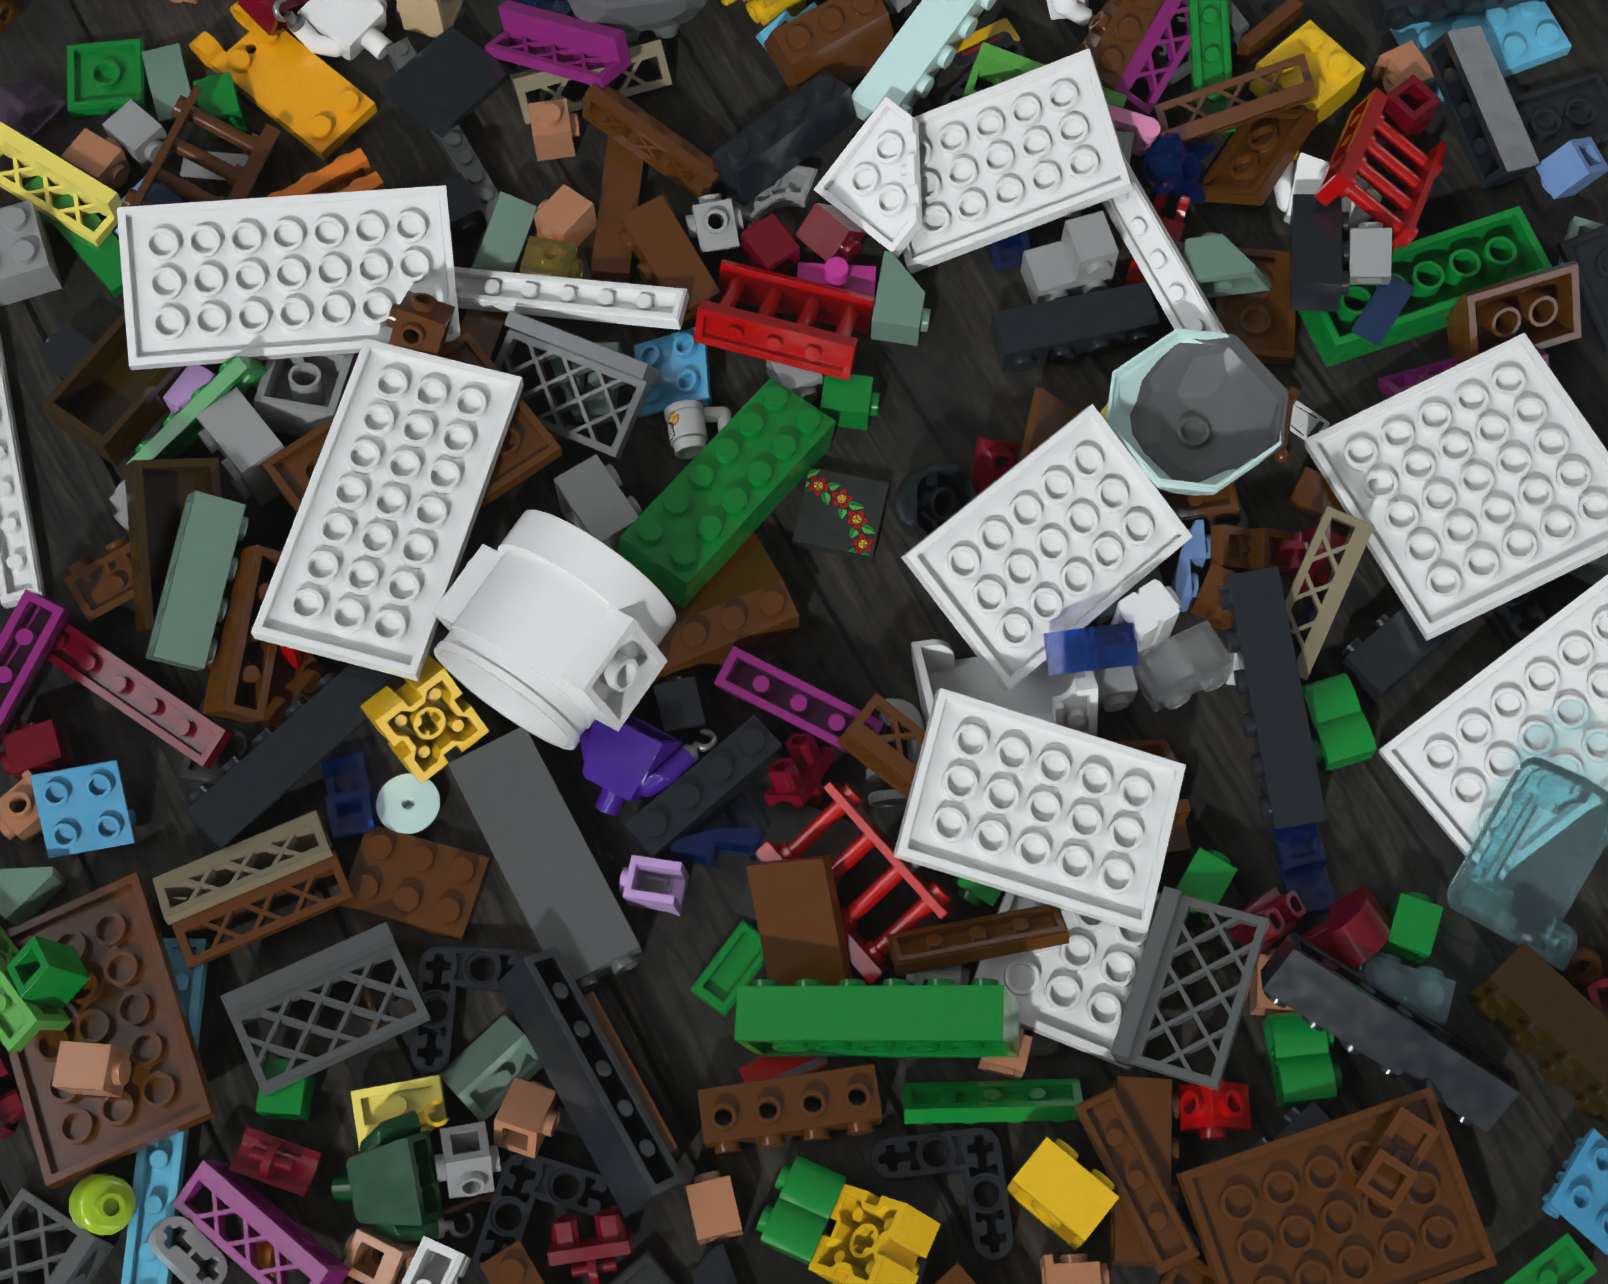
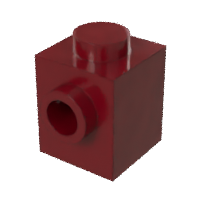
M815 203L795 236L825 261L832 257H841L846 262H850L860 252L862 247L860 242L867 232L834 205Z
M773 213L762 220L756 219L752 221L740 233L741 253L752 267L785 275L798 268L800 247L797 244L795 233L787 223L781 224Z
M52 719L41 723L28 722L21 724L14 729V732L2 736L5 751L0 752L2 765L8 776L13 775L19 781L23 778L21 775L27 769L32 774H39L73 767L64 732Z

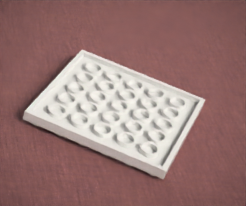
M1525 333L1304 439L1306 450L1345 512L1375 526L1367 542V547L1426 641L1608 553V451Z

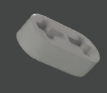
M172 1216L161 1219L153 1225L148 1238L150 1249L184 1284H221L228 1268L226 1258L189 1220L181 1216ZM165 1229H179L180 1233L176 1239L186 1249L185 1251L177 1245L166 1248L164 1242L167 1240V1235L164 1232ZM191 1256L200 1262L210 1259L212 1264L208 1270L212 1274L211 1278H197L196 1274L200 1268L190 1258Z

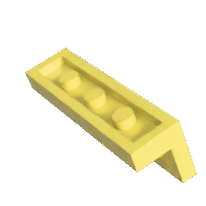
M0 121V157L4 154L11 158L14 170L0 172V187L22 201L31 199L37 210L99 247L118 225L117 207L122 205L118 193ZM33 176L43 178L44 188L31 191L23 189L22 178ZM66 194L73 196L74 207L59 210L53 207L52 197ZM101 213L106 218L94 232L84 226L83 215Z

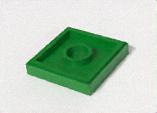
M143 38L67 45L68 112L71 117L112 114L117 112L130 99L143 110H148L147 74L142 52L146 51V44Z

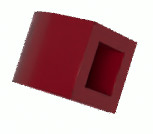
M1413 74L1387 94L1388 99L1382 113L1385 114V121L1413 142L1429 124L1442 99ZM1373 132L1376 135L1375 141L1391 154L1395 152L1398 155L1400 154ZM1364 154L1374 167L1379 165L1367 154Z
M1364 885L1330 904L1329 920L1302 934L1301 937L1343 964L1348 965L1351 963L1355 969L1374 956L1387 942L1391 933L1390 918L1368 886Z

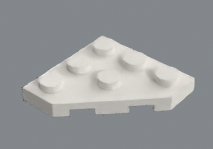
M885 96L813 190L897 257L900 256L923 226L918 121Z

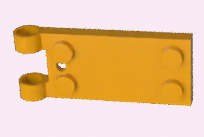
M237 1L230 7V11L234 18L249 32L226 52L214 37L203 31L189 44L191 51L205 66L211 68L217 74L230 72L237 90L325 161L378 111L376 103L317 55L310 52L287 31L269 36L237 4ZM255 48L256 51L250 54L249 52Z

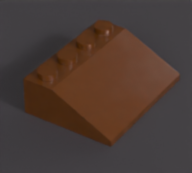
M755 531L684 609L666 597L675 611L676 621L657 648L668 661L646 691V695L653 693V685L661 684V680L666 677L684 675L687 678L724 664L733 646L751 653L799 633V614L783 579Z

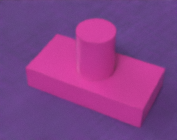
M832 257L825 264L798 262L797 278L875 297L876 266L848 265L841 257Z

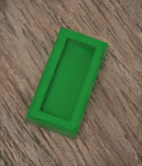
M742 920L691 988V992L724 1017H727L737 1003L738 986H750L765 966L759 931Z

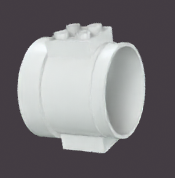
M526 510L499 545L498 551L484 544L481 545L432 613L449 630L445 639L440 641L434 648V654L451 675L497 712L542 740L563 749L573 750L579 743L580 736L585 729L590 728L594 720L616 731L620 730L668 661L657 646L676 621V614L667 598L646 576L604 543L554 515L538 510Z

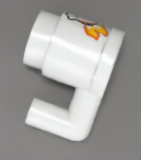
M696 400L678 401L664 409L670 445L674 448L675 456L679 459H694L706 446L708 435L705 423H717L719 433L732 419L731 411L727 407H703V404Z

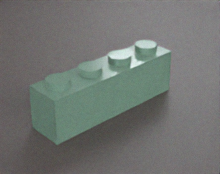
M194 491L187 495L146 659L194 671L205 669L206 663H212L218 644L217 639L212 638L216 622L221 623L223 621L228 605V599L223 597L226 582H232L238 566V558L233 557L236 542L243 540L248 527V517L243 516L245 504L200 491Z

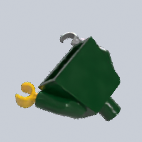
M432 1100L425 1106L422 1112L416 1113L412 1110L380 1122L361 1141L360 1154L347 1159L348 1175L337 1176L332 1182V1195L335 1202L338 1204L353 1202L355 1218L358 1222L373 1224L376 1231L399 1243L421 1241L423 1236L430 1239L444 1238L445 1232H449L455 1238L463 1239L468 1237L474 1230L475 1221L470 1213L464 1214L468 1218L469 1223L468 1227L462 1232L455 1230L453 1220L444 1221L443 1218L444 1212L429 1130L421 1131V1126L426 1124L440 1127L449 1120V1118H446L440 1122H433L428 1117L430 1107L444 1103L441 1100Z

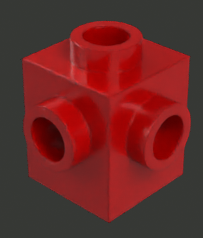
M1222 1077L1218 1091L1194 1083L1178 1086L1181 1131L1199 1133L1200 1140L1220 1141L1226 1140L1229 1133L1251 1130L1247 1084L1225 1082Z

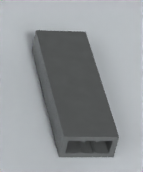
M520 727L448 763L542 951L557 947L582 994L594 989L599 984L597 979L611 972L614 975H620L638 964L636 959L643 956L640 945L528 731Z

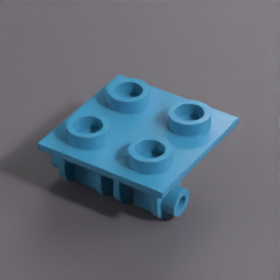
M695 327L634 345L635 359L651 365L662 373L656 388L650 386L639 412V418L664 412L668 405L678 401L696 400L701 402L703 407H708L712 402V396L710 395V366L707 354L708 345L693 342Z
M117 760L30 775L48 858L135 843L132 826H136V816L133 809L128 810Z
M1591 1128L1584 1138H1577L1575 1149L1569 1159L1564 1160L1562 1164L1566 1171H1558L1555 1175L1559 1183L1554 1182L1549 1193L1544 1194L1542 1200L1545 1202L1542 1210L1554 1218H1559L1560 1215L1563 1216L1604 1254L1608 1255V1140L1596 1129Z

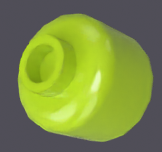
M104 1173L92 1174L82 1179L73 1188L69 1198V1213L73 1222L80 1229H85L100 1236L112 1235L124 1229L131 1221L136 1209V1197L132 1187L124 1179Z

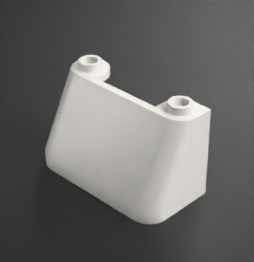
M1078 632L1008 691H1003L978 657L955 660L951 645L940 639L911 642L912 661L925 732L936 691L939 688H943L1097 736L1098 685L1081 632Z

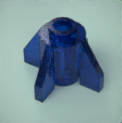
M1167 132L1147 152L1142 166L1143 176L1156 194H1168L1172 191L1180 197L1182 195L1191 197L1190 202L1202 203L1206 196L1200 182L1195 181L1201 172L1200 160H1204L1215 149L1212 142H1199L1184 147L1179 133Z

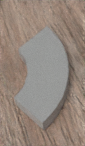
M797 165L745 206L732 199L733 207L740 206L743 225L747 226L756 219L762 220L764 216L775 209L788 206L805 208L817 180L818 169Z

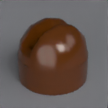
M1588 947L1575 948L1569 953L1566 960L1567 977L1573 983L1581 986H1589L1600 980L1603 975V964L1599 954L1592 949H1588ZM1581 961H1584L1581 970L1576 968Z

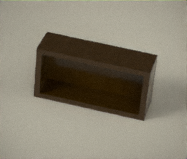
M124 311L45 399L42 405L58 427L117 467L169 408L163 397L187 366L131 370L128 361Z
M219 458L132 460L124 466L136 633L153 631L187 495L194 491H200L221 497ZM226 582V586H225L224 593H223V597H224V598H225V593H226V588H227V582ZM216 622L215 628H219V622Z
M1523 942L1501 959L1466 997L1473 1003L1472 1008L1480 1018L1488 1023L1494 1022L1507 1034L1505 1038L1513 1049L1520 1054H1528L1541 1066L1539 1071L1547 1081L1554 1086H1562L1575 1098L1573 1100L1574 1105L1581 1113L1590 1119L1596 1118L1601 1123L1608 1119V1018L1527 943Z

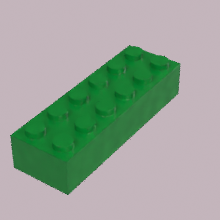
M1517 206L1413 241L1404 248L1398 246L1392 251L1391 275L1413 286L1414 291L1380 345L1373 344L1351 330L1379 285H1349V294L1341 295L1339 312H1298L1325 367L1328 368L1447 327L1446 318L1464 293L1548 269L1552 265L1521 207ZM1342 265V270H1348V265Z
M770 378L620 536L618 554L646 576L663 595L684 609L809 472V468L813 467L830 449L836 421L773 378Z
M893 978L883 980V986H866V981L859 979L839 980V986H822V981L814 979L796 980L795 986H779V982L775 980L757 979L753 980L752 986H738L734 1040L759 1057L1019 1058L1020 1003L1004 985H999V980L991 978L973 979L972 985H955V981L944 978L927 980V985H910L908 980Z

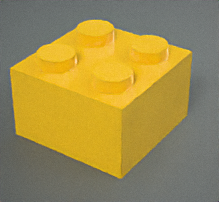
M1309 20L1256 63L1255 70L1304 53L1318 100L1292 109L1314 110L1318 118L1314 126L1316 128L1356 94L1366 68L1315 23ZM1297 65L1283 70L1276 85L1286 89L1303 83L1304 79L1300 66ZM1275 73L1265 76L1263 79L1271 82ZM1256 80L1251 81L1249 90L1258 98L1263 97L1268 86Z
M1046 1137L1007 1187V1193L1074 1250H1077L1119 1199V1196L1112 1191L1115 1185L1108 1177L1097 1169H1093L1090 1173L1076 1161L1079 1155L1067 1143L1060 1139H1057L1054 1143Z

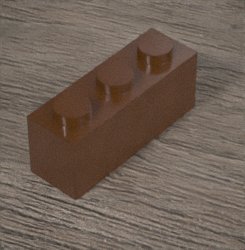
M663 195L621 215V231L618 232L619 240L628 254L633 252L640 264L637 265V269L646 285L653 284V286L684 288L688 290L689 300L682 326L696 319L697 308L701 300L720 303L721 292Z

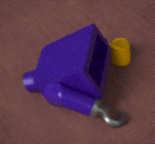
M631 714L619 731L594 720L590 728L585 729L580 736L584 761L583 775L586 779L602 787L596 808L603 813L618 816L625 800L638 801L655 797L673 784L699 760L698 752H708L715 748L717 745L716 734L709 729H701V735H707L712 739L710 743L701 744L695 741L691 745L686 743L682 745L683 741Z

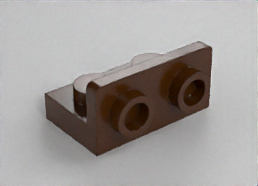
M127 535L105 546L108 554L95 562L88 555L67 567L71 575L63 578L88 622L134 598L130 540Z

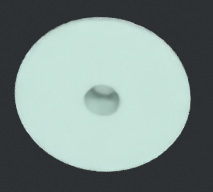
M411 773L401 774L390 779L381 788L376 801L377 814L384 826L404 834L417 833L427 828L435 820L440 809V796L436 786L429 779L421 784Z

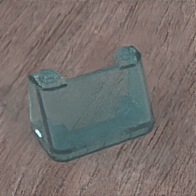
M1532 757L1523 761L1512 775L1450 883L1447 891L1449 906L1456 912L1516 946L1523 942L1527 943L1548 964L1564 972L1577 948L1578 936L1576 930L1564 923L1563 919L1605 846L1608 847V791L1586 777L1545 759Z

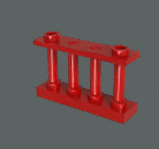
M1376 87L1351 111L1314 197L1325 206L1331 203L1337 196L1341 198L1348 197L1377 222L1383 223L1384 228H1392L1393 251L1399 245L1402 248L1406 247L1418 234L1419 228L1416 225L1433 181L1444 166L1441 160L1447 145L1440 141L1427 154L1384 120L1385 114L1382 111L1388 96ZM1373 132L1414 165L1413 171L1375 141L1376 135ZM1364 154H1367L1406 186L1405 191H1401L1366 162L1367 157ZM1355 175L1397 208L1396 214L1392 213L1357 184L1358 179Z
M722 260L718 288L722 299L719 304L701 300L697 308L693 342L849 381L853 371L858 338L850 336L853 331L869 333L875 297ZM737 302L760 307L758 313H753L735 307ZM777 311L797 316L798 320L794 323L774 318V315ZM814 321L837 326L834 333L814 328L812 325Z
M829 782L824 789L834 801L790 843L783 842L780 844L778 841H767L755 854L761 861L801 858L800 856L843 815L847 814L863 833L831 862L835 882L874 846L892 864L847 908L840 907L850 962L869 984L880 982L892 971L885 963L888 959L887 953L889 952L886 943L887 934L913 930L932 911L940 919L950 917L955 911L948 904L952 900L951 896L937 881L933 880L929 883L911 862L893 857L896 845L860 806L864 803L861 795L848 783L842 786L838 782ZM904 878L921 898L875 941L870 939L867 942L856 930L859 926L858 920Z

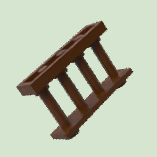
M194 85L188 98L180 95L171 113V116L176 118L172 128L138 191L130 188L121 207L155 205L145 200L154 182L192 202L247 199L277 141L280 130L266 123L260 136L252 133L250 136L195 107L201 88ZM187 121L243 149V154L249 157L244 167L239 164L233 166L179 138ZM171 151L228 180L227 185L233 187L228 198L223 195L217 197L163 169Z

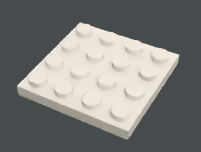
M1005 891L997 914L1045 905V903ZM1157 893L1149 930L1145 933L1136 932L1059 908L1069 930L1068 944L980 960L973 979L991 978L999 980V985H1004L1020 1003L1021 1027L1125 1069H1130L1131 1067L1117 1063L1111 1054V1050L1161 894Z

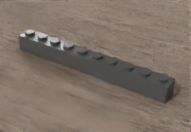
M407 37L386 47L389 61L396 72L417 55ZM459 125L443 138L430 130L455 174L462 173L481 206L487 227L496 197L499 194Z

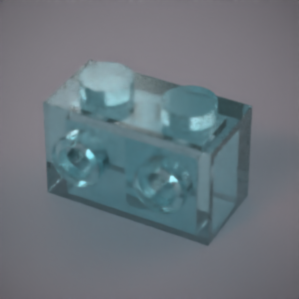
M1376 953L1375 956H1372L1365 963L1358 966L1357 972L1439 1025L1443 1026L1447 1023L1456 981L1444 978V972L1428 966H1419L1418 969L1402 965L1400 958L1386 953Z

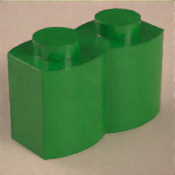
M1343 673L1301 686L1315 759L1322 771L1328 772L1371 759L1377 750L1376 743L1367 719L1361 711L1357 694L1348 675Z
M1297 1011L1268 1014L1263 1020V1030L1278 1108L1291 1107L1296 1104L1298 1106L1308 1105L1313 1101L1315 1103L1333 1101L1337 1097V1090L1342 1089L1340 1067L1338 1063H1332L1328 1046L1334 1044V1035L1325 1029L1322 1032L1313 1029L1302 1019L1301 1014Z
M798 1155L793 1165L785 1163L775 1184V1188L781 1190L779 1198L774 1207L768 1204L765 1206L756 1230L762 1232L761 1244L809 1266L822 1235L826 1233L831 1221V1213L843 1185L847 1183V1177Z

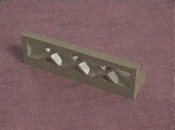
M654 35L627 43L631 63L633 64L629 71L625 70L622 72L626 77L620 88L616 91L628 97L672 84L660 38ZM652 57L657 58L661 78L644 81L634 75L642 60ZM574 59V60L564 61L563 63H567V62H571V61H576V60ZM604 67L594 69L592 71L600 73L604 69ZM536 69L511 74L510 78L518 97L525 124L531 123L525 92L541 88L553 95L551 100L564 99L566 97L562 96L561 93L567 82L572 79ZM631 79L639 82V84L628 86ZM560 83L556 91L547 87ZM585 95L583 99L574 102L567 98L569 113L583 109Z
M1326 506L1285 599L1291 634H1294L1298 644L1295 656L1301 682L1307 681L1375 527L1330 506ZM1334 519L1351 528L1344 544L1331 550L1325 532L1330 520ZM1320 543H1322L1325 552L1315 556ZM1340 552L1337 560H1335L1333 554ZM1328 557L1332 571L1327 584L1314 588L1308 573L1311 563ZM1305 581L1308 591L1298 595L1303 582ZM1322 591L1320 598H1318L1317 592ZM1310 595L1315 610L1309 623L1297 627L1291 612L1293 604L1296 600ZM1306 629L1303 637H1301L1299 631Z
M317 811L305 814L152 878L162 914L167 924L175 923L333 856L330 848L333 847L332 842Z

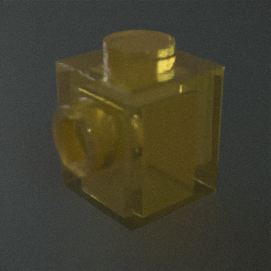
M529 236L520 272L582 279L584 263L583 260L578 258L575 243Z

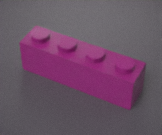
M25 589L0 634V742L72 613V610L35 591Z
M735 646L732 647L714 682L717 687L805 733L813 734L815 738L854 757L836 742L859 715L861 710ZM871 715L863 723L876 735H884L887 729L883 721Z

